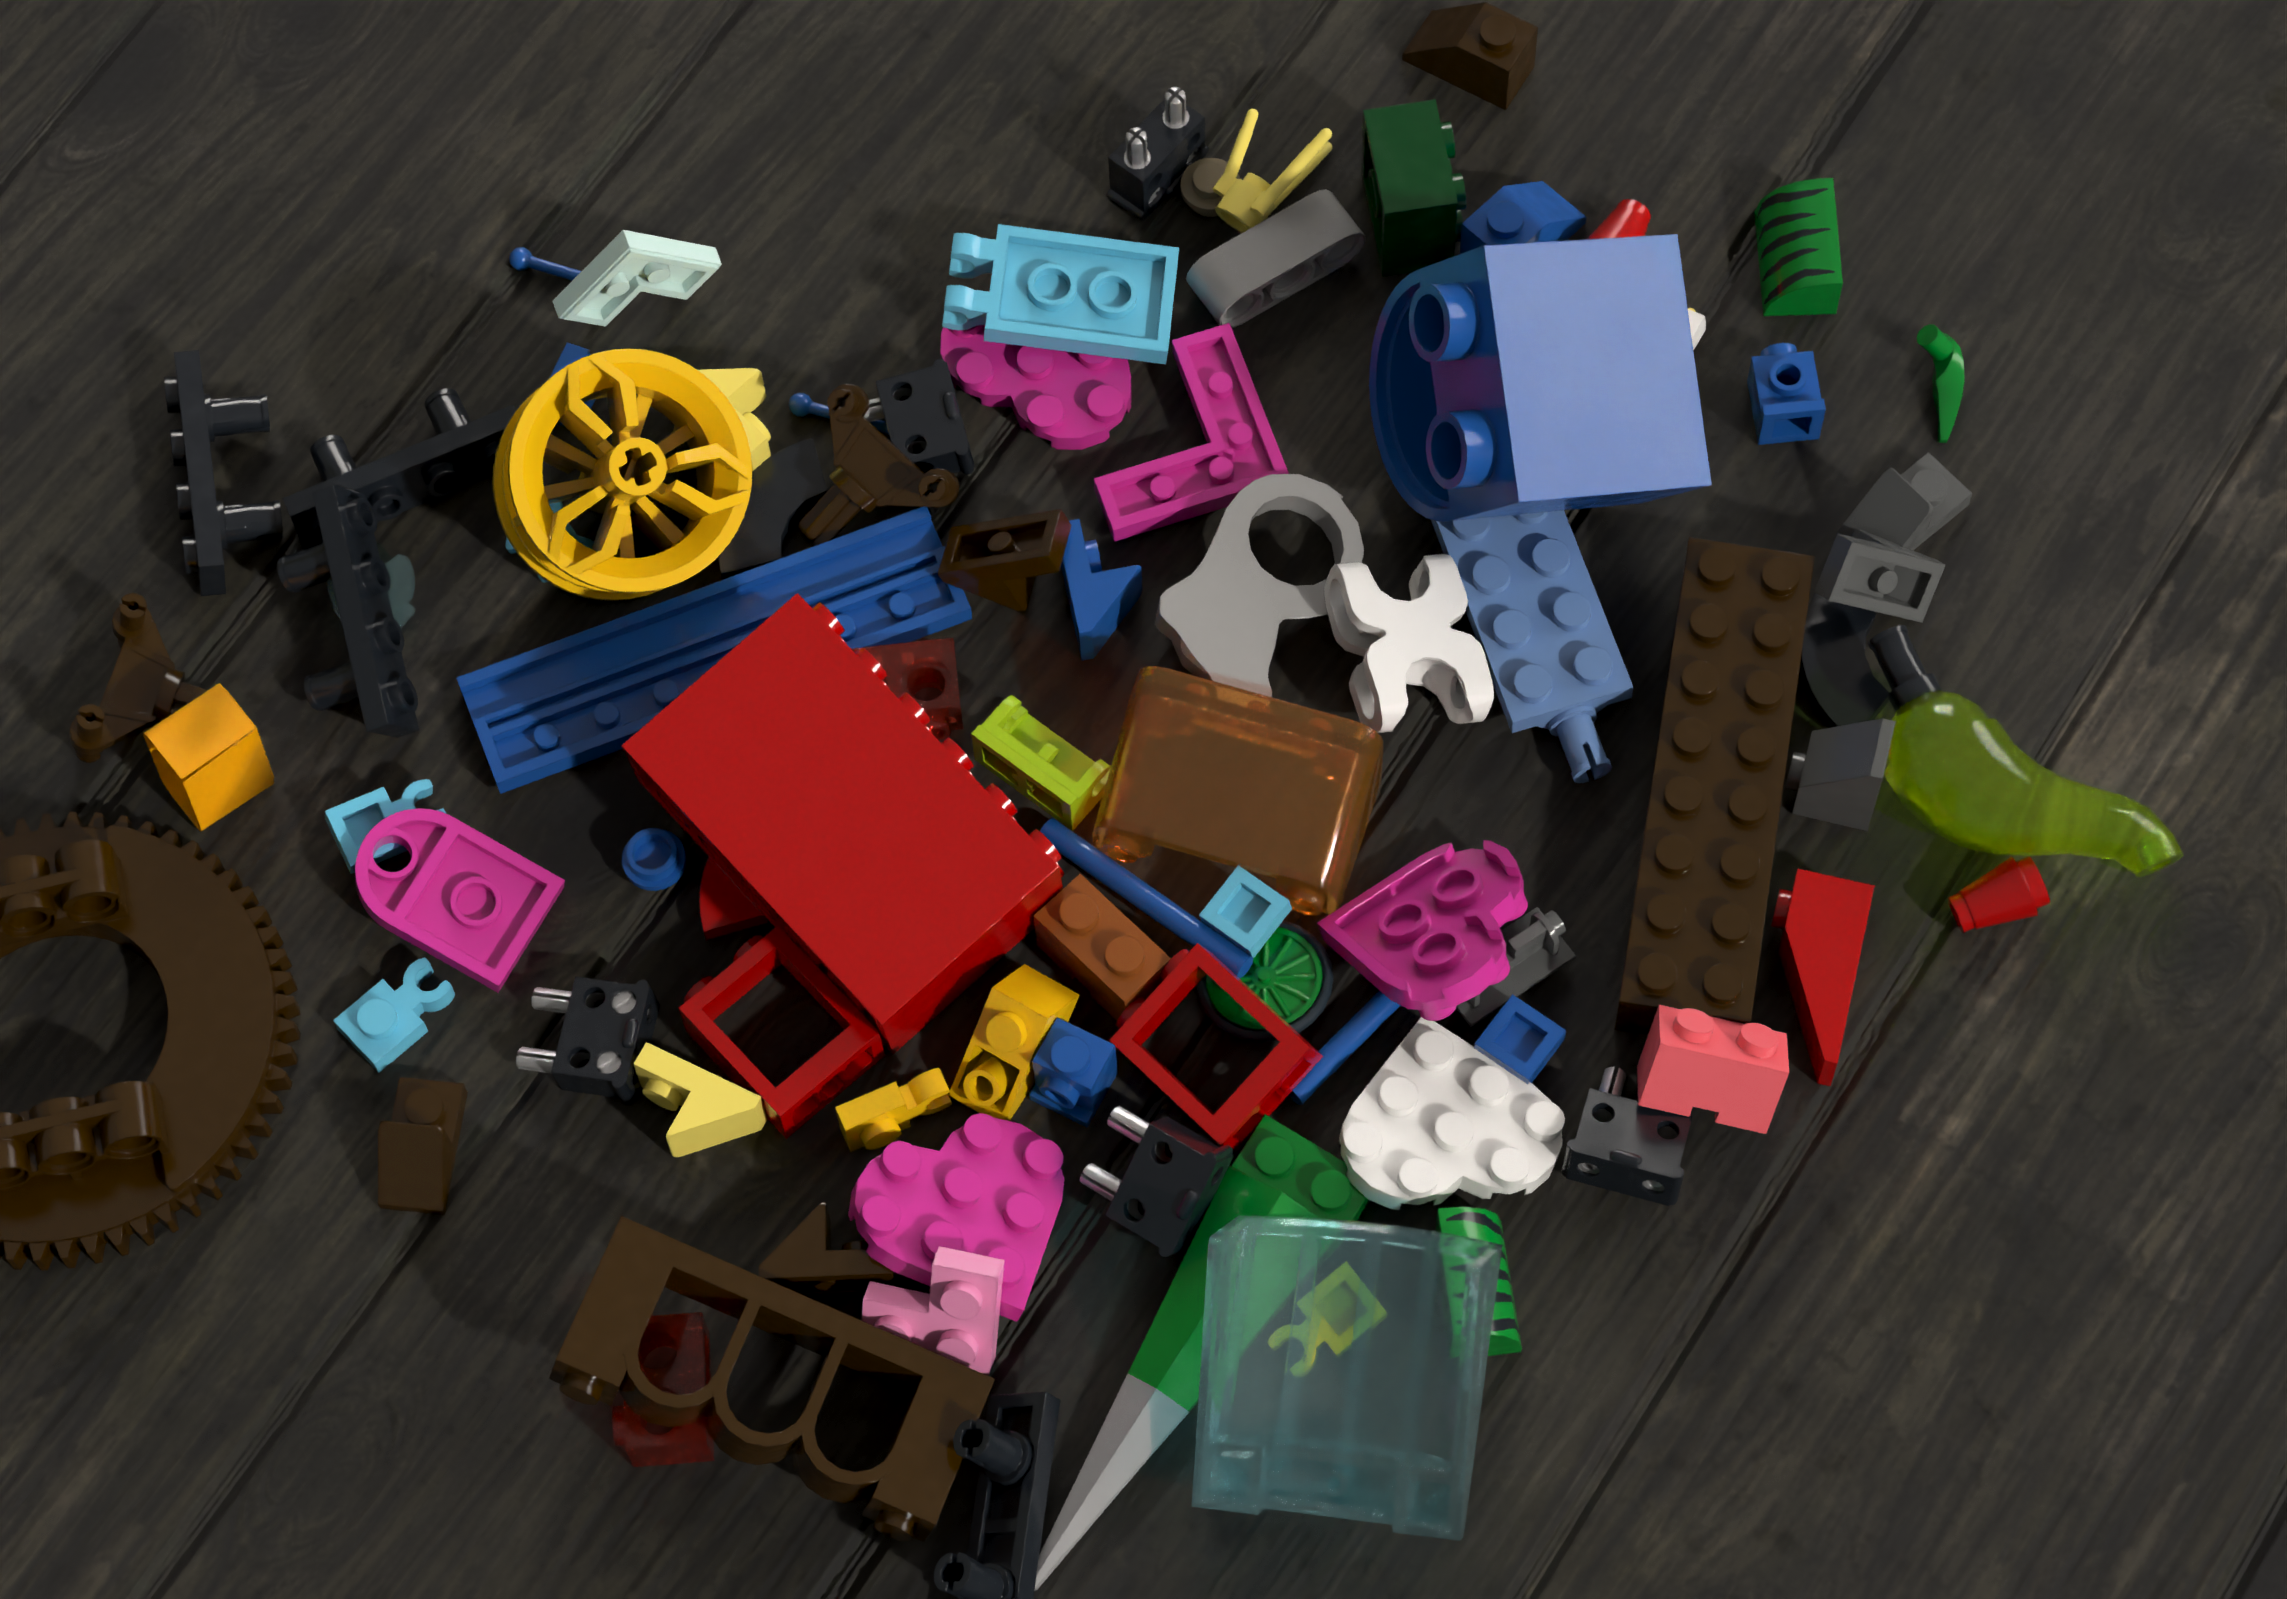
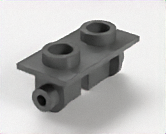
M1536 907L1501 930L1506 942V956L1510 964V972L1501 982L1488 986L1478 996L1457 1005L1456 1009L1470 1027L1503 1007L1512 994L1518 997L1576 958L1574 952L1560 936L1566 932V928L1561 918L1553 910L1543 914Z

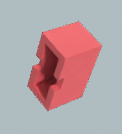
M1659 1005L1637 1065L1638 1106L1690 1117L1693 1107L1715 1112V1123L1766 1134L1789 1075L1787 1033L1774 1031L1759 1023L1743 1024L1712 1017L1697 1009H1677Z

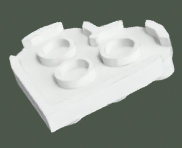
M1421 1017L1352 1104L1342 1125L1339 1144H1341V1156L1348 1168L1346 1176L1349 1182L1367 1199L1395 1210H1400L1401 1204L1421 1205L1432 1200L1434 1206L1441 1204L1457 1189L1464 1190L1482 1199H1491L1492 1193L1513 1194L1524 1190V1195L1532 1193L1550 1177L1562 1148V1129L1565 1117L1560 1107L1552 1103L1532 1083L1527 1085L1435 1021H1428Z

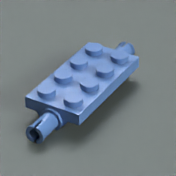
M1565 511L1446 522L1431 520L1443 553L1450 555L1458 568L1468 599L1466 614L1475 638L1484 650L1492 683L1511 733L1535 726L1548 729L1551 735L1558 736L1572 771L1571 775L1574 782H1589L1586 773L1589 769L1594 780L1605 776L1611 771L1612 766L1610 760L1606 757L1594 722L1597 719V713L1607 705L1632 698L1633 685Z

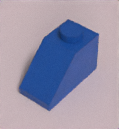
M1544 181L1503 186L1462 223L1460 254L1484 245L1567 241L1586 223L1587 217Z

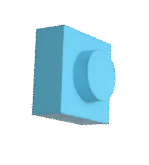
M1238 865L1202 910L1199 917L1204 924L1254 958L1292 910V906L1288 899Z

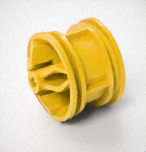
M614 349L598 352L583 357L555 373L533 392L513 414L501 436L493 467V493L497 515L509 542L518 555L533 571L554 586L569 593L596 600L617 601L644 597L678 584L706 568L724 551L738 531L745 516L752 487V460L748 438L737 412L727 397L709 378L691 365L677 358L643 349ZM607 397L610 428L584 402ZM650 407L662 413L675 425L673 432L657 444L649 439L640 437ZM560 421L597 459L552 435L551 432L557 422ZM610 435L612 437V445L606 440ZM687 441L690 450L678 452L667 459L665 458L666 453ZM543 461L567 474L577 469L581 471L579 479L544 486L542 474ZM696 468L697 490L678 480L668 485L663 483L667 473ZM579 494L580 498L553 513L549 504L565 501ZM646 495L688 517L689 520L684 529L681 531ZM630 507L635 512V514L632 517L630 514ZM588 508L596 513L603 514L592 549L577 541L566 531L567 523ZM632 523L661 552L647 557L635 558Z

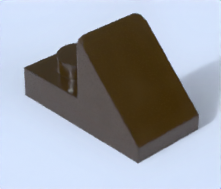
M1062 509L951 527L938 575L947 584L1010 609L1025 611L1035 576L1060 571L1072 525Z
M399 1077L391 1121H380L378 1128V1205L380 1209L445 1215L468 1094L464 1083Z
M826 1202L820 1203L759 1265L760 1277L808 1298L865 1295L870 1281L898 1287L897 1273L868 1255L866 1250L869 1244L866 1241L848 1242L842 1245V1250H831V1220Z

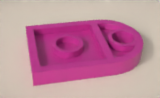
M423 808L408 809L394 813L376 824L361 843L355 865V883L359 899L366 912L376 923L497 993L501 990L557 900L565 883L564 879L460 820L437 810ZM396 843L404 846L409 851L411 861L400 871L388 872L378 867L373 858L375 852L385 844Z

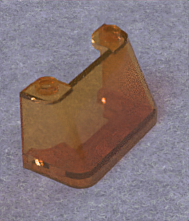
M1158 666L1143 667L1139 669L1127 704L1092 833L1093 846L1100 848L1108 857L1124 863H1134L1137 861V858L1151 856L1155 845H1159L1229 866L1237 867L1239 865L1247 871L1275 878L1278 892L1290 901L1292 910L1311 916L1320 915L1321 912L1331 914L1341 906L1381 785L1384 742L1374 729L1351 719Z

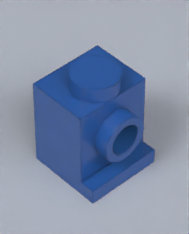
M1777 343L1764 348L1760 356H1753L1751 358L1747 379L1758 445L1819 439L1826 408L1824 399H1821L1813 351L1797 352L1796 346L1790 343Z
M1057 1017L1032 1061L1035 1086L1029 1098L1031 1101L1088 1128L1118 1074L1115 1045Z

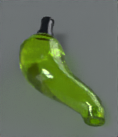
M1905 625L1891 627L1869 640L1868 646L1870 650H1873L1892 690L1888 694V698L1896 713L1892 719L1896 723L1887 758L1888 767L1884 771V776L1903 805L1930 830L1963 848L1995 855L2036 856L2072 854L2115 860L2137 877L2146 876L2164 869L2184 856L2175 835L2150 807L2125 795L2067 779L2040 765L2021 750L2000 722L1995 718H1989L1980 705L1960 694L1943 692L1935 674L1926 673L1907 634L1908 630Z

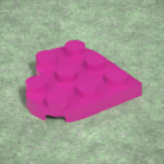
M978 325L968 330L943 328L941 331V359L947 362L954 388L958 385L966 394L980 398L981 404L987 407H1012L1020 427L1024 431L1028 428L1035 436L1051 441L1052 448L1058 450H1083L1105 442L1110 437L1109 431L1122 421L1125 413H1129L1131 409L1132 384L1128 359L983 341L985 325Z
M1483 840V849L1471 848L1455 852L1452 843H1447L1414 859L1317 922L1324 942L1386 997L1407 1009L1418 1010L1420 1016L1425 1020L1437 1021L1451 1015L1457 1005L1478 996L1488 986L1497 984L1508 976L1510 964L1506 956V942L1500 927L1507 921H1512L1522 916L1527 910L1528 902L1524 894V880L1520 869L1507 848L1492 841Z
M983 1113L974 1114L967 1119L964 1126L951 1133L940 1151L913 1146L904 1141L890 1143L881 1155L868 1163L851 1192L848 1215L850 1221L855 1219L859 1234L869 1244L866 1252L872 1259L893 1272L927 1286L931 1285L932 1263L939 1246L1005 1260L1000 1315L1017 1322L1025 1309L1062 1203L1064 1176L1061 1166L1063 1164V1153L1056 1143L1043 1139L1020 1123L994 1118Z

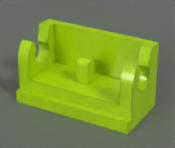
M1010 695L1002 701L982 725H978L971 733L975 761L1073 831L1117 781L1116 774L1110 770L1111 766L1102 759L1096 762L1029 715L1028 710L1021 706L1022 702L1013 695Z

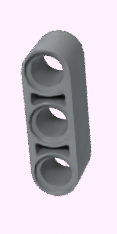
M1327 189L1319 190L1202 256L1188 271L1186 281L1219 326L1230 323L1231 328H1234L1347 264L1361 251L1366 237L1334 194Z

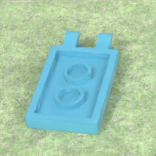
M998 224L996 240L981 238L969 233H954L949 275L958 278H974L984 273H992L990 292L974 290L962 285H948L946 288L942 327L951 330H968L978 325H985L983 341L1166 364L1179 247Z

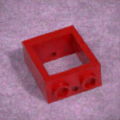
M779 926L775 927L765 937L757 935L744 943L736 952L733 963L715 978L708 976L698 981L686 994L684 1004L679 1007L686 1032L736 1085L761 1096L767 1119L786 1139L885 1056L880 1032ZM782 964L838 1022L844 1031L775 1088L713 1020Z
M1197 943L1190 952L1187 949H1183L1168 961L1160 974V978L1163 981L1146 1000L1143 997L1138 998L1122 1012L1116 1022L1119 1030L1109 1041L1221 1146L1229 1145L1232 1147L1233 1152L1236 1153L1251 1137L1264 1115L1270 1116L1322 1059L1323 1055L1213 953ZM1206 974L1279 1041L1277 1046L1216 1113L1211 1111L1142 1046Z

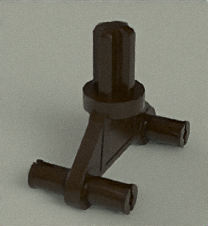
M843 384L832 391L828 397L827 404L835 457L834 466L836 467L829 477L834 484L799 523L801 532L811 542L819 545L833 540L861 509L870 513L876 506L887 505L944 507L955 501L959 492V484L953 473L940 468L924 473L864 417L870 403L867 394L862 388L853 384Z
M129 593L123 596L121 599L122 604H119V607L113 614L112 629L118 638L117 641L121 651L100 706L98 707L93 704L82 706L78 710L79 715H76L70 726L69 738L71 745L75 748L77 757L86 763L96 762L100 759V752L103 753V750L147 727L154 726L155 723L161 722L208 691L184 683L185 672L175 670V665L171 661L151 613L147 609L146 600L137 593Z

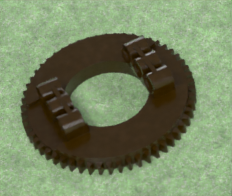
M69 812L63 827L59 828L50 814H43L39 829L36 831L30 830L24 818L17 819L13 836L6 837L0 829V959L21 947L48 938L90 936L105 939L130 949L155 969L164 985L168 1006V1026L165 1042L159 1059L145 1082L126 1081L115 1083L99 1090L96 1094L85 1096L84 1099L79 1097L52 1098L38 1103L30 1110L19 1112V1115L10 1112H0V1258L5 1252L6 1260L14 1270H21L31 1253L33 1261L40 1270L46 1271L51 1265L55 1252L59 1253L61 1260L68 1269L75 1268L80 1249H86L95 1264L103 1262L106 1243L112 1242L119 1253L125 1256L129 1254L130 1235L136 1233L150 1246L155 1243L154 1224L160 1222L172 1233L178 1231L176 1211L183 1209L197 1218L202 1214L197 1200L199 1194L203 1193L216 1200L223 1196L215 1180L219 1175L236 1181L242 1177L233 1159L236 1156L256 1159L259 1154L248 1138L250 1135L270 1137L273 1131L261 1115L282 1114L284 1109L278 1096L271 1091L289 1090L292 1087V1081L287 1072L281 1068L297 1065L298 1061L292 1046L287 1045L288 1043L300 1040L301 1036L295 1021L289 1020L301 1015L300 1007L295 997L289 996L297 991L298 988L291 972H285L292 967V964L285 949H279L284 943L276 927H269L273 922L263 905L256 907L259 902L253 890L249 886L241 888L243 884L233 869L224 872V867L217 855L212 853L204 858L199 844L194 840H191L182 847V842L176 831L171 829L159 838L153 823L145 821L138 830H135L128 816L121 815L114 825L109 826L104 815L100 812H95L88 826L84 827L76 812Z

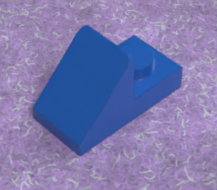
M1080 519L1069 521L1072 526L1062 559L1061 570L1081 661L1095 658L1138 601L1143 591L1142 569L1140 565H1132L1102 571L1096 539L1084 541Z

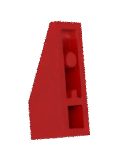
M1797 869L1792 891L1779 888L1771 926L1783 929L1779 955L1817 1084L1831 1086L1840 1055L1875 885Z

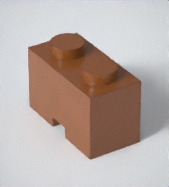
M1079 874L1033 916L1037 946L1072 979L1074 977L1077 978L1090 991L1091 997L1116 1021L1133 1001L1141 997L1146 1000L1163 981L1160 978L1161 971L1171 958L1083 875Z

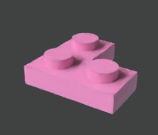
M939 1246L932 1263L930 1294L870 1281L863 1298L862 1321L982 1374L990 1375L996 1357L1005 1260Z

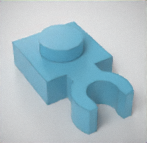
M430 779L411 783L403 792L402 798L391 802L385 788L381 787L325 810V820L350 874L355 873L357 854L361 843L369 831L381 820L394 813L416 809L414 805L419 799L433 794V785ZM444 808L437 810L446 813ZM388 843L378 848L373 858L375 863H379L408 850L400 844Z
M425 957L416 960L407 968L403 977V985L394 991L382 979L333 1020L338 1031L378 1073L428 1032L424 1021L419 1016L424 1012L442 1010L451 1003L455 996L453 987L447 980L440 983L432 991L420 989L421 983L434 973L430 962Z

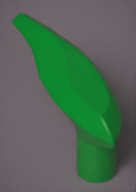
M1928 324L1918 332L1917 342L1933 357L1932 386L1933 399L1938 413L1937 442L1946 443L1953 429L1963 397L1965 384L1964 360L1958 343L1948 334L1943 333L1936 325Z

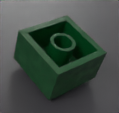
M1436 99L1363 110L1361 177L1382 277L1414 272L1454 257L1455 242L1461 241L1463 223L1461 210H1466L1467 207L1465 185L1461 173L1452 174L1450 158H1455L1453 129L1450 121L1440 123Z

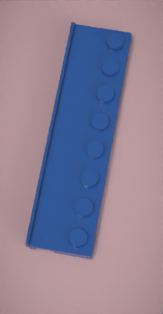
M920 507L457 677L456 679L500 794L623 749L622 745L797 593L812 608L820 602L830 610L845 630L840 636L854 652L863 647L873 656L971 620V607L963 589L943 582L938 575L945 547L942 546L934 528L928 508Z

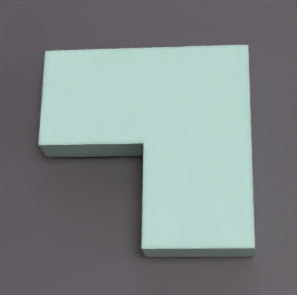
M622 230L552 302L560 319L606 327L640 292L687 300L719 269L722 263L715 247Z

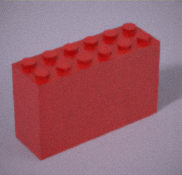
M797 593L622 745V748L639 783L756 906L764 917L774 927L779 926L880 1032L884 1046L892 1054H895L1035 928L1033 916L1063 889L1061 878L1065 874L1057 863L1062 857L1055 846L1039 830L1035 829L1029 835L1013 817L1018 812L1016 807L999 787L991 783L984 789L969 771L974 767L972 761L956 742L948 737L941 743L926 726L931 721L929 716L912 696L904 692L900 697H897L883 681L887 677L886 671L870 652L863 647L854 652L840 636L845 631L843 626L827 607L819 602L812 608Z

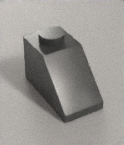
M1882 718L1812 731L1807 753L1794 751L1785 788L1797 791L1792 814L1868 831L1883 780L1896 721Z

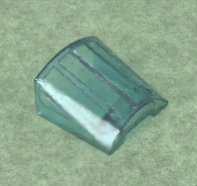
M1238 1215L1210 1236L1207 1257L1192 1507L1259 1515L1263 1509L1390 1524L1393 1525V1532L1461 1541L1464 1537L1503 1245L1454 1234L1403 1226L1283 1216Z

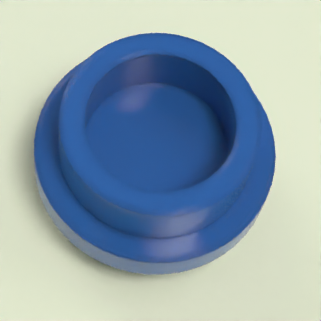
M648 828L639 831L627 842L622 853V866L625 875L632 884L643 890L659 891L672 886L681 878L686 868L687 859L682 842L673 833L663 829Z

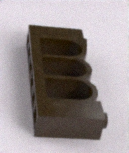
M623 1216L620 1217L558 1353L549 1377L550 1380L560 1384L559 1389L563 1394L587 1405H596L600 1401L612 1406L619 1390L631 1411L649 1423L674 1427L691 1424L704 1416L707 1431L717 1447L736 1461L762 1465L779 1462L792 1454L794 1468L806 1487L824 1499L841 1503L861 1501L868 1498L862 1515L874 1520L875 1528L882 1534L904 1542H910L913 1538L924 1542L936 1525L963 1459L956 1454L953 1447L955 1432L959 1425L966 1420L972 1419L977 1422L995 1380L992 1377ZM664 1288L739 1319L715 1375L706 1386L694 1393L676 1395L663 1392L651 1384L640 1369L638 1358L640 1341ZM751 1326H755L825 1357L798 1421L783 1431L762 1433L751 1430L740 1423L729 1408L726 1394L729 1377ZM839 1364L911 1395L884 1462L870 1470L853 1472L840 1469L828 1461L817 1446L814 1431L817 1415Z

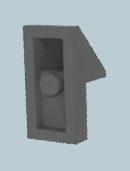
M1928 452L1901 475L1894 468H1888L1839 528L1837 533L1852 537L1855 530H1862L1908 549L1915 550L1970 504L1972 492Z
M1855 530L1852 537L1837 533L1814 592L1828 601L1923 622L1945 564L1866 531Z

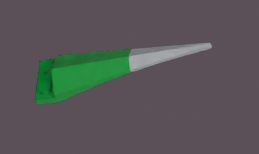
M1266 1114L1233 1165L1228 1167L1039 1555L1035 1590H1038L1109 1504L1224 1372L1339 1248L1370 1201L1349 1182L1346 1176L1348 1168L1344 1161Z

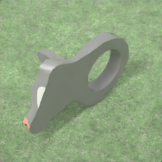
M1270 474L1254 480L1240 490L1226 508L1201 564L1190 576L1171 586L1160 596L1154 625L1172 641L1182 666L1209 685L1216 697L1221 712L1226 718L1236 723L1258 717L1265 711L1272 699L1268 672L1276 645L1279 624L1284 619H1307L1328 614L1324 597L1326 580L1315 585L1295 586L1277 580L1260 566L1251 551L1248 535L1253 518L1270 510H1291L1305 515L1323 529L1331 542L1335 560L1334 564L1362 563L1364 546L1359 524L1342 501L1343 496L1329 485L1300 474Z

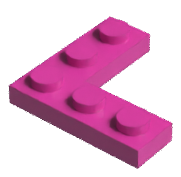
M1230 323L1172 340V354L1207 444L1094 478V489L1114 542L1228 507L1239 491L1254 480L1270 474H1289Z

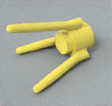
M1249 109L1239 130L1225 171L1212 188L1215 193L1222 197V200L1215 208L1216 213L1222 220L1240 233L1266 220L1270 213L1331 152L1333 146L1328 140L1332 137V131L1329 128L1322 129L1271 185L1253 173H1247L1243 180L1237 179L1259 115L1256 109Z

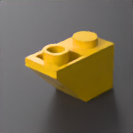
M1023 964L993 986L948 1095L978 1113L1010 1121L1035 1083L1032 1063L1035 1055L1057 1017L1069 1022L1079 994L1026 964Z

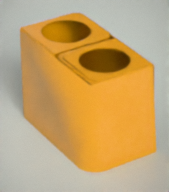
M221 683L215 685L143 733L164 786L201 832L275 783L257 727Z

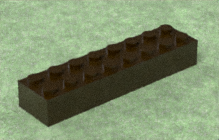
M1689 537L1614 1030L1648 1035L1659 1005L1677 1009L1692 1008L1712 1017L1743 1024L1751 1023L1815 556Z

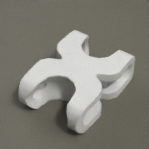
M1448 554L1424 556L1420 564L1413 571L1409 581L1411 601L1393 599L1381 591L1368 566L1361 562L1334 564L1324 587L1325 604L1336 642L1345 651L1364 656L1363 662L1357 665L1352 672L1349 688L1360 722L1366 732L1384 733L1393 731L1394 727L1404 716L1408 706L1407 684L1423 686L1437 695L1450 721L1457 724L1484 721L1494 699L1493 683L1482 645L1472 635L1452 629L1453 624L1464 615L1468 604L1467 594L1453 558Z

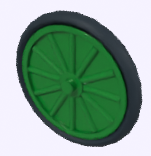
M1283 920L1253 958V963L1248 972L1240 979L1292 1028L1300 1033L1310 1026L1324 1011L1331 996L1333 971L1325 948L1315 936L1299 925ZM1206 974L1197 984L1199 1001L1206 1015L1217 1027L1227 1034L1245 1041L1263 1043L1278 1041L1211 977Z

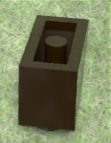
M1487 2L1432 10L1403 52L1402 60L1506 110L1535 67L1538 27Z

